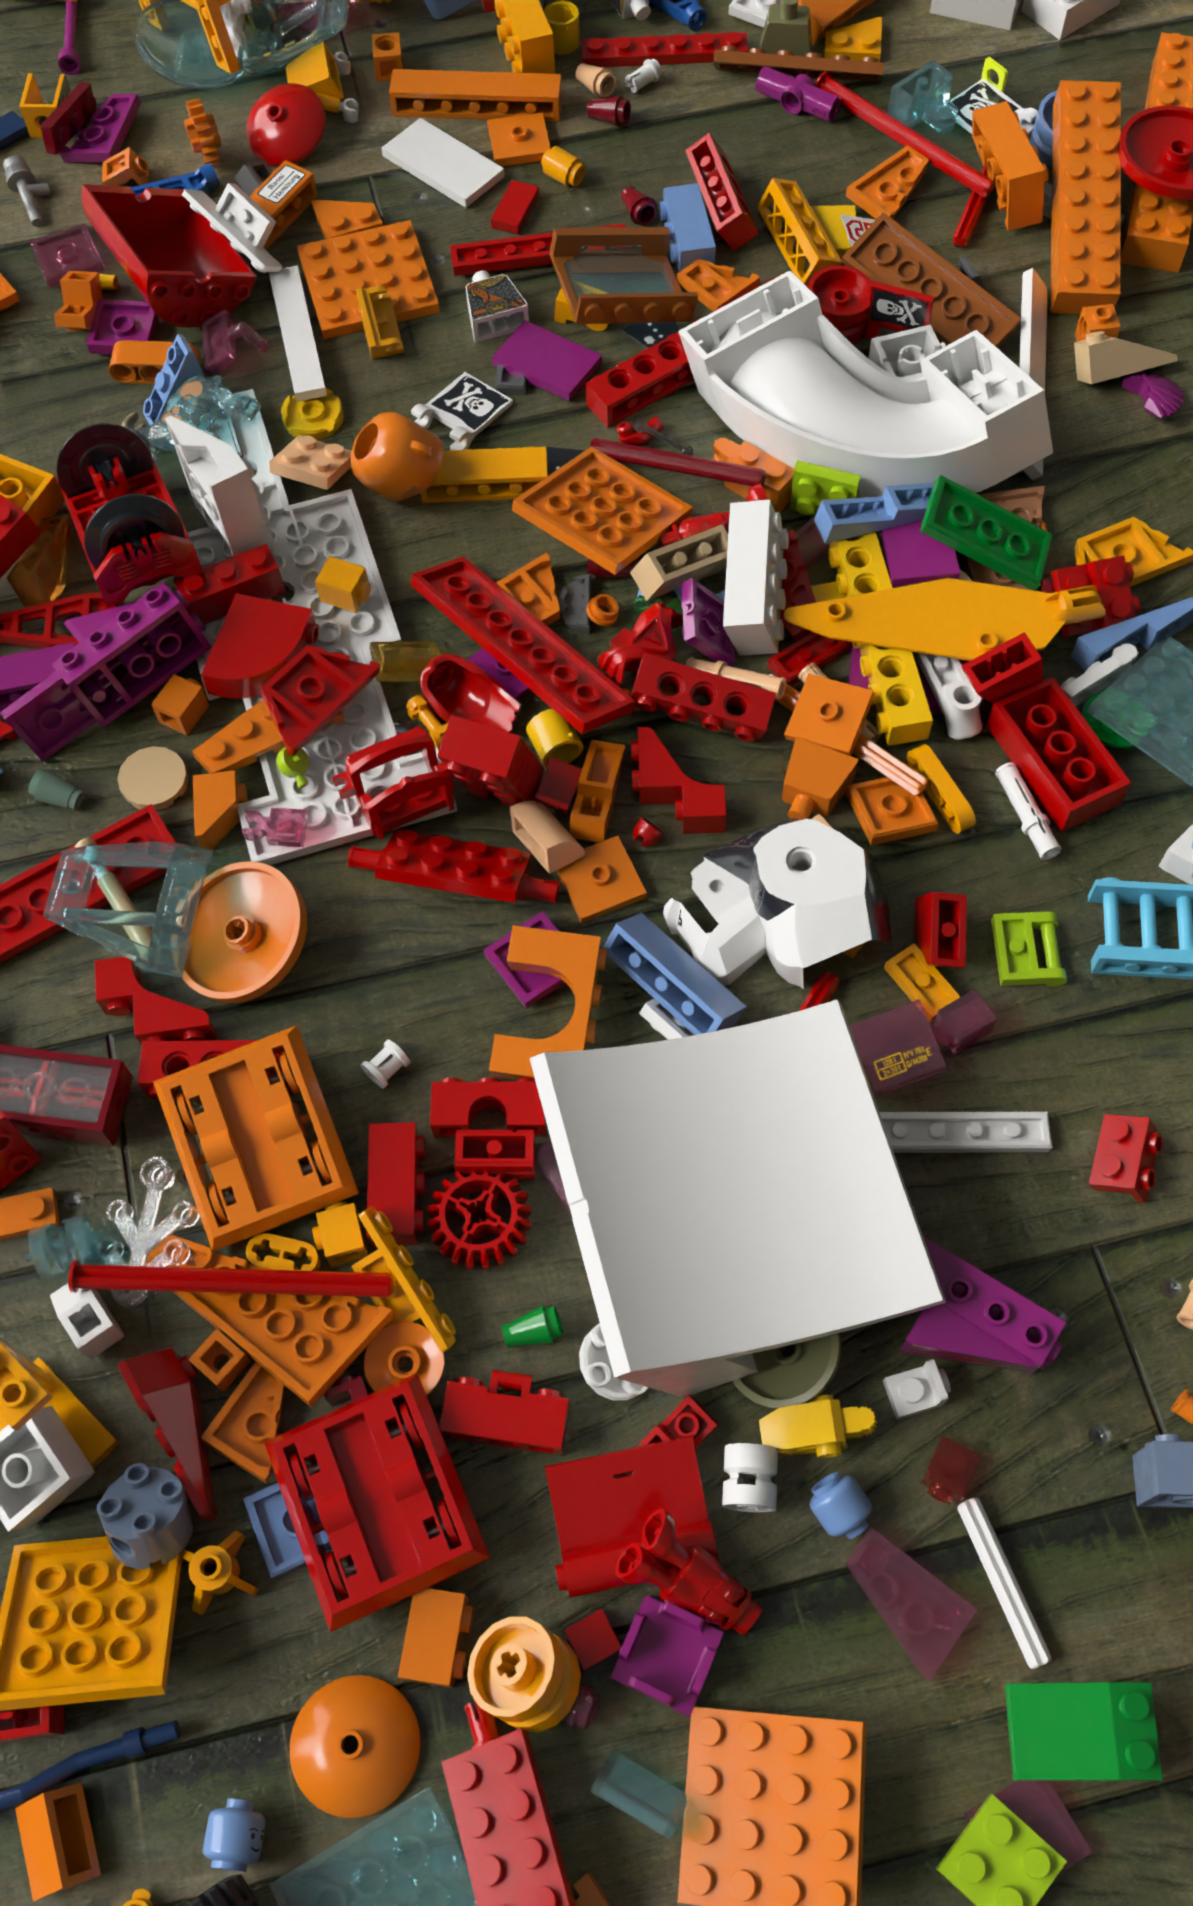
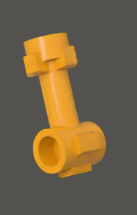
M416 695L406 705L408 715L412 720L422 721L430 731L429 734L435 748L439 750L448 723L442 725L431 712L434 709L422 695Z

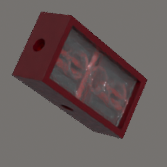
M0 1044V1110L21 1134L115 1146L133 1080L132 1074L122 1060Z

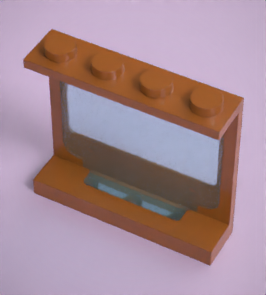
M668 227L554 228L549 255L576 324L692 322L698 294L697 292H682L666 256L671 238Z

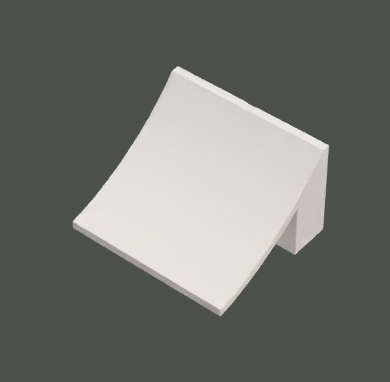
M838 1000L775 1018L703 1034L620 1047L544 1052L530 1058L614 1378L684 1398L690 1394L693 1395L758 1372L752 1353L856 1329L946 1303L847 1019Z

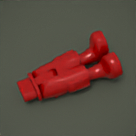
M662 1508L654 1511L648 1517L643 1527L642 1542L646 1549L636 1543H631L624 1549L617 1561L616 1575L624 1582L629 1584H653L660 1588V1598L703 1618L707 1623L719 1625L723 1630L733 1628L744 1635L761 1614L762 1606L751 1599L749 1590L743 1588L733 1576L725 1571L715 1556H712L699 1545L692 1544V1546L684 1548L676 1537L675 1519L672 1514ZM648 1551L677 1567L665 1569L654 1560Z

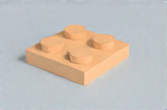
M298 435L269 461L270 473L328 490L351 468V450L344 449L339 444H327L317 441L308 435Z

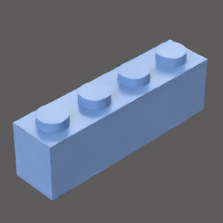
M643 913L616 923L603 946V949H608V957L694 1035L734 1027L747 1008L746 1005Z

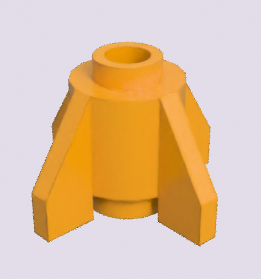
M234 1531L218 1546L209 1545L203 1547L195 1554L186 1549L182 1551L181 1557L190 1562L189 1576L195 1585L193 1611L203 1615L214 1595L227 1593L234 1586L254 1597L256 1596L259 1589L239 1578L240 1566L235 1558L246 1538L245 1535ZM213 1564L217 1565L215 1573H209L211 1566Z

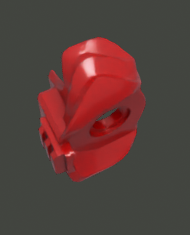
M664 602L651 605L638 617L631 632L627 628H623L610 641L612 649L597 657L600 670L605 671L606 676L620 687L623 682L624 671L638 672L644 653L673 661L676 657V648L671 628L681 626L683 615L676 612L675 609L667 607V604Z

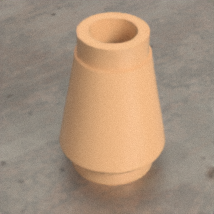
M582 63L576 70V79L596 97H609L614 92L616 77L610 69Z

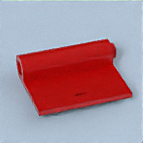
M692 1435L545 1466L563 1561L562 1564L555 1565L559 1590H568L570 1598L633 1585L624 1582L616 1575L617 1561L624 1549L631 1543H636L646 1549L642 1542L643 1527L648 1517L660 1508L673 1515L676 1522V1537L684 1548L692 1546V1544L699 1545L719 1561L712 1526L708 1518ZM631 1473V1474H629V1475H624V1476H620V1477H614V1476H619V1475ZM648 1551L654 1560L665 1569L677 1567Z

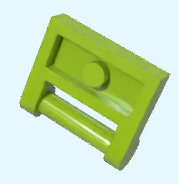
M1055 912L993 914L991 924L1000 986L1045 984L1050 987H1056L1067 983L1066 970L1061 967L1055 930L1058 927V919ZM1032 928L1041 930L1046 968H1038Z

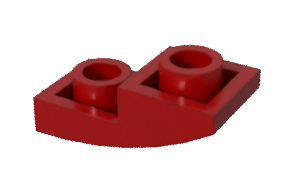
M690 1394L660 1425H656L638 1446L692 1435L696 1450L720 1423Z

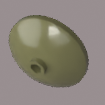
M836 1333L794 1344L795 1352L790 1357H787L785 1354L786 1346L752 1353L758 1372L733 1380L732 1382L747 1398L766 1407L778 1409L779 1407L808 1403L826 1389L837 1371L841 1356V1335Z

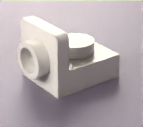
M934 1359L926 1361L922 1367L888 1376L883 1380L896 1420L942 1407L948 1400L947 1393L951 1392L946 1372L943 1368H937Z

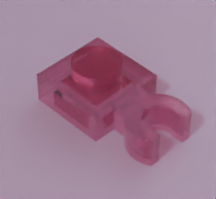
M271 808L270 817H263L257 811L245 812L247 823L257 824L252 829L243 828L242 833L246 840L257 841L266 836L269 846L304 847L308 822L306 809Z

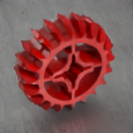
M458 1171L455 1172L457 1182L453 1184L448 1179H444L442 1182L446 1193L442 1191H434L433 1198L438 1204L428 1206V1213L434 1218L427 1221V1226L429 1230L436 1231L431 1236V1240L434 1245L442 1244L439 1251L443 1257L452 1254L451 1260L456 1266L461 1264L464 1258H466L467 1269L471 1271L475 1268L476 1261H481L483 1269L488 1271L490 1269L489 1260L496 1258L499 1266H503L505 1264L503 1253L507 1252L510 1256L516 1257L518 1251L513 1243L525 1245L527 1237L521 1231L532 1229L531 1221L526 1218L532 1215L531 1205L524 1204L528 1200L527 1192L518 1191L520 1185L517 1179L507 1182V1176L502 1171L496 1177H492L489 1171H484L483 1175H477V1172L471 1171L470 1176L464 1177L463 1173ZM483 1192L474 1200L464 1199L469 1194ZM498 1197L505 1200L512 1210L509 1225L502 1222L501 1217L495 1214ZM452 1211L458 1213L459 1219L465 1222L462 1228L463 1236L461 1240L455 1237L449 1230V1218ZM480 1212H486V1221L482 1222L480 1219V1223H474L473 1216L475 1214H478L480 1217ZM491 1235L497 1237L491 1242L477 1244L480 1238Z

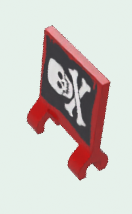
M873 281L865 339L871 341L872 338L878 337L879 330L882 327L901 332L930 325L934 296Z

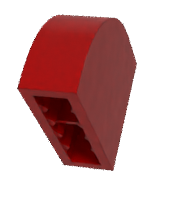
M236 593L201 673L208 694L235 699L261 695V687L306 645H312L317 642L320 628L319 624H316L313 610Z

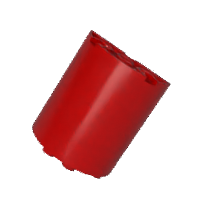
M83 184L82 206L86 217L150 307L163 321L184 328L210 326L230 314L243 300L249 297L257 276L238 251L231 246L228 238L224 234L215 231L210 226V221L204 215L195 212L190 207V202L182 196L184 190L146 188L142 194L135 195L133 190L126 186Z

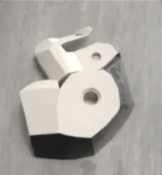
M790 818L704 854V861L691 872L693 879L692 889L719 923L711 933H705L680 902L673 900V898L667 902L663 911L671 934H678L692 953L693 959L723 986L730 985L764 954H767L776 972L788 983L804 989L803 968L872 939L887 942L892 946L890 908L887 893L871 855L842 833L817 820Z

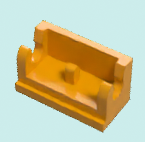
M379 285L355 289L372 360L404 353L390 292H387L386 286Z

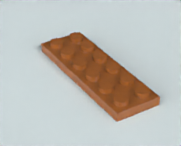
M884 212L842 256V263L845 266L860 270L872 282L876 281L934 296L931 326L936 337L946 345L977 330L996 348H999L1021 325V318Z

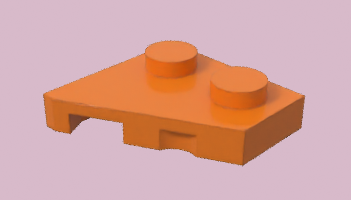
M547 552L496 582L497 585L546 626L560 619V608L556 596L550 556Z

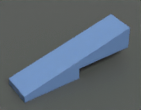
M934 483L886 486L883 495L877 497L822 500L814 521L825 544L924 519Z
M1193 597L1080 636L1076 641L1071 658L1086 671L1093 663L1097 661L1102 663L1112 657L1113 649L1124 643H1129L1133 646L1140 643L1147 651H1150L1193 623Z

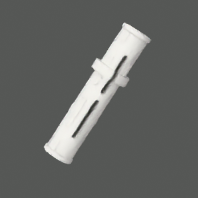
M1009 762L1000 766L996 770L995 775L1002 784L1022 822L1021 829L1024 835L1030 837L1041 860H1049L1057 856L1062 848L1050 830V820L1046 814L1041 813L1017 765L1014 762Z

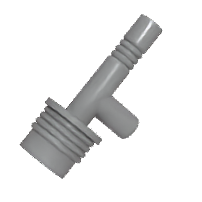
M18 155L10 156L3 163L7 186L11 191L20 193L31 224L34 227H39L43 224V220L34 197L50 195L48 183L35 184V175L31 172L26 160Z

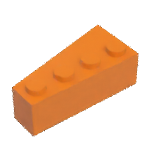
M1007 101L973 110L972 138L983 166H987L988 178L993 180V184L996 187L999 210H1006L1005 226L1007 231L1041 223L1043 221L1044 183L1048 182V170L1045 163L1041 164L1036 146L1030 144L1027 130L1022 129L1020 126L1017 112L1012 111Z

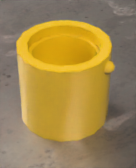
M552 2L545 7L544 13L553 32L554 54H569L574 52L580 44L579 11L576 5L571 2Z
M548 709L539 713L526 727L527 735L546 768L550 758H555L569 764L583 750V743L575 728L554 709Z

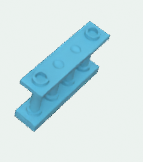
M1107 877L1101 880L1096 879L1088 894V902L1103 903L1105 944L1098 946L1091 959V974L1193 980V885L1121 881L1115 877ZM1118 904L1140 905L1142 947H1129L1120 943ZM1155 906L1177 907L1179 949H1163L1158 946Z

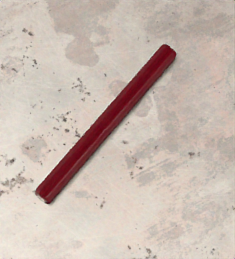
M598 438L592 439L590 447H594L616 461L748 486L760 483L764 486L766 471L761 468Z

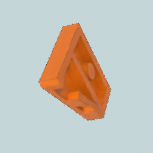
M311 200L313 212L325 239L383 226L374 203Z
M702 259L696 260L677 273L679 285L687 292H697L698 300L713 312L760 286V276L752 273L750 278L734 274L735 268L724 265L718 266L713 264V262Z

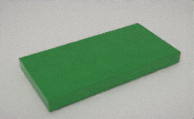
M942 475L934 481L920 532L1032 591H1035L1041 585L1053 534Z

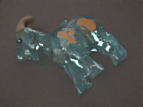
M198 375L184 381L177 392L169 397L167 407L160 419L154 424L147 426L143 423L133 429L139 417L136 412H133L126 416L122 426L136 433L149 448L153 459L157 460L155 448L176 452L165 418L173 416L220 439L216 433L209 432L215 423L216 417L227 414L229 418L236 420L241 413L251 422L261 408V404L255 398L241 394H232L228 388H222L223 379L220 375H216L213 378Z

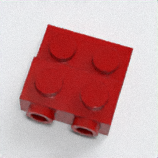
M1124 555L1051 571L1054 593L1095 585L1101 598V603L1105 608V615L1102 618L1063 625L1061 628L1063 638L1094 632L1134 618L1139 614V600L1136 596L1131 595L1129 584L1134 577L1133 567L1129 562H1125Z

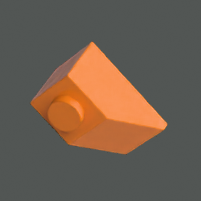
M235 770L193 775L195 837L203 853L210 852L240 821L237 810L239 804L248 801L245 783H239Z

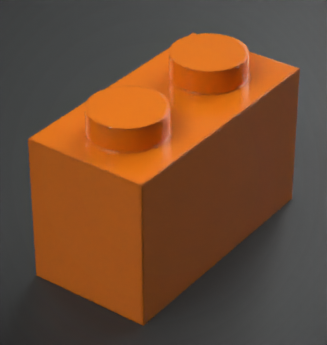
M428 1588L413 1595L398 1678L449 1688L454 1687L455 1678L462 1679L466 1662V1652L460 1651L463 1633H470L474 1615V1606H468L469 1598L466 1594Z

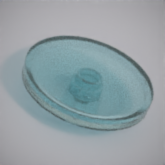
M161 0L146 7L137 19L135 44L138 53L155 73L172 83L198 90L220 89L235 83L246 70V67L239 64L240 70L230 74L216 65L198 11L180 0Z

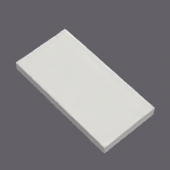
M419 118L381 148L383 157L465 208L505 177L503 167L422 118Z

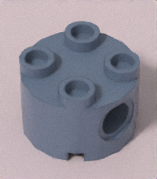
M143 1463L129 1466L125 1470L124 1475L120 1476L107 1488L97 1505V1512L116 1559L128 1567L147 1569L151 1568L150 1563L161 1560V1563L165 1564L173 1560L185 1549L193 1534L192 1514L179 1478L166 1469L148 1467Z

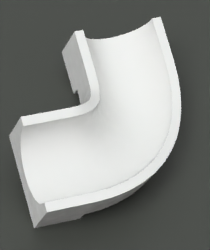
M789 270L678 331L699 394L736 435L793 469L797 460L861 475L859 497L882 496L886 486L934 483L940 475L977 493L996 485L1053 453L1044 389L977 330L920 360L922 377L916 379L901 378L877 366L851 344L822 315L818 297Z

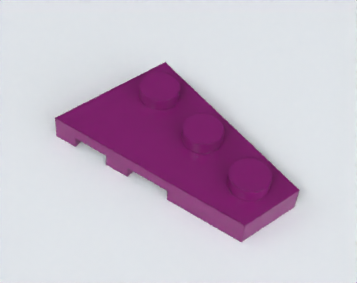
M111 94L92 115L94 122L86 130L80 129L74 135L77 141L70 148L64 146L59 152L63 162H103L116 155L140 108L141 101L138 95Z

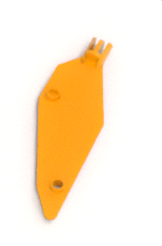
M945 578L790 607L785 610L784 618L789 623L831 639L971 661L1023 632L1026 633L1037 651L1044 650L1063 625L1102 618L1105 615V608L1101 603V598L1095 585L1046 593Z

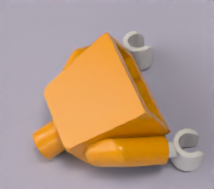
M321 41L287 64L286 74L288 83L307 86L316 93L325 110L334 113L343 111L345 121L349 123H356L358 121L357 101L353 98H348L344 102H340L344 98L340 75H349L351 72V63L344 52H337L333 56L324 41Z

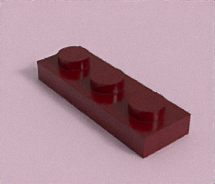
M80 81L40 125L46 153L57 155L95 113L96 99L93 96L91 83Z

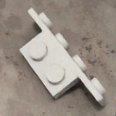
M228 183L218 204L201 190L184 189L182 196L190 202V207L195 212L204 215L210 221V226L215 231L224 234L231 241L230 244L235 250L244 253L251 260V265L255 269L263 273L280 272L282 265L263 248L276 221L235 183Z

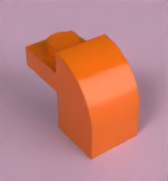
M69 271L60 279L64 305L54 314L56 327H67V330L72 332L90 330L98 300L102 299L99 272Z

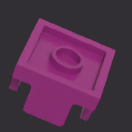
M645 1595L622 1645L618 1661L610 1679L690 1718L724 1632L704 1623L705 1620L674 1604L666 1601L662 1603Z

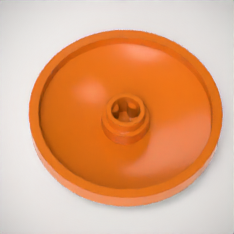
M260 862L233 863L209 874L187 896L178 912L173 928V959L176 969L184 982L199 994L222 1003L245 1002L270 991L290 972L303 948L307 932V911L303 897L296 885L287 876L274 867Z

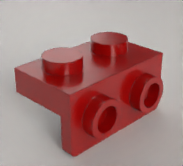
M1104 1114L1089 1185L1093 1190L1132 1194L1137 1202L1146 1203L1148 1192L1152 1191L1155 1186L1156 1156L1161 1154L1163 1149L1162 1134L1157 1130L1149 1117Z

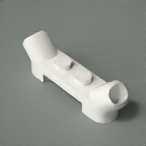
M912 652L945 716L948 736L955 740H961L978 735L982 730L979 712L982 697L978 696L966 677L959 660Z

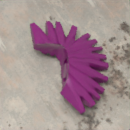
M1143 371L1119 377L1121 387L1127 389L1130 393H1139L1143 398L1145 413L1163 419L1165 416H1171L1173 413H1176L1183 403L1184 394L1182 389L1166 377H1157L1155 373L1147 376Z

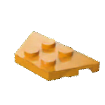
M1131 517L1079 538L1074 547L1076 566L1124 555L1125 562H1129L1134 571L1133 580L1129 582L1130 587L1192 562L1193 550L1187 547L1182 551L1168 543L1169 536L1151 529L1146 523L1136 517Z

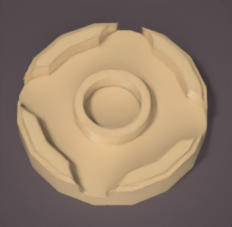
M155 746L140 749L128 756L121 765L117 777L119 789L126 801L139 810L152 804L156 811L173 805V801L179 795L182 797L189 781L187 768L180 756L168 748Z

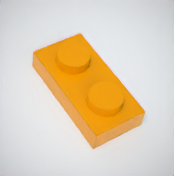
M915 943L885 962L884 969L930 1023L959 1004L961 1000L959 994L935 966L927 965L922 951Z

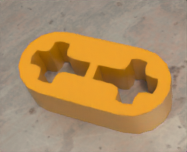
M261 1233L250 1239L246 1246L248 1261L251 1265L263 1269L268 1267L274 1270L319 1271L321 1267V1259L317 1250L312 1244L304 1241ZM266 1244H269L271 1250L280 1255L279 1258L269 1255L264 1258V1261H261L256 1251L258 1249L264 1250ZM303 1253H306L311 1263L310 1265L303 1264L301 1270H298L293 1261L287 1260L288 1256L301 1258Z

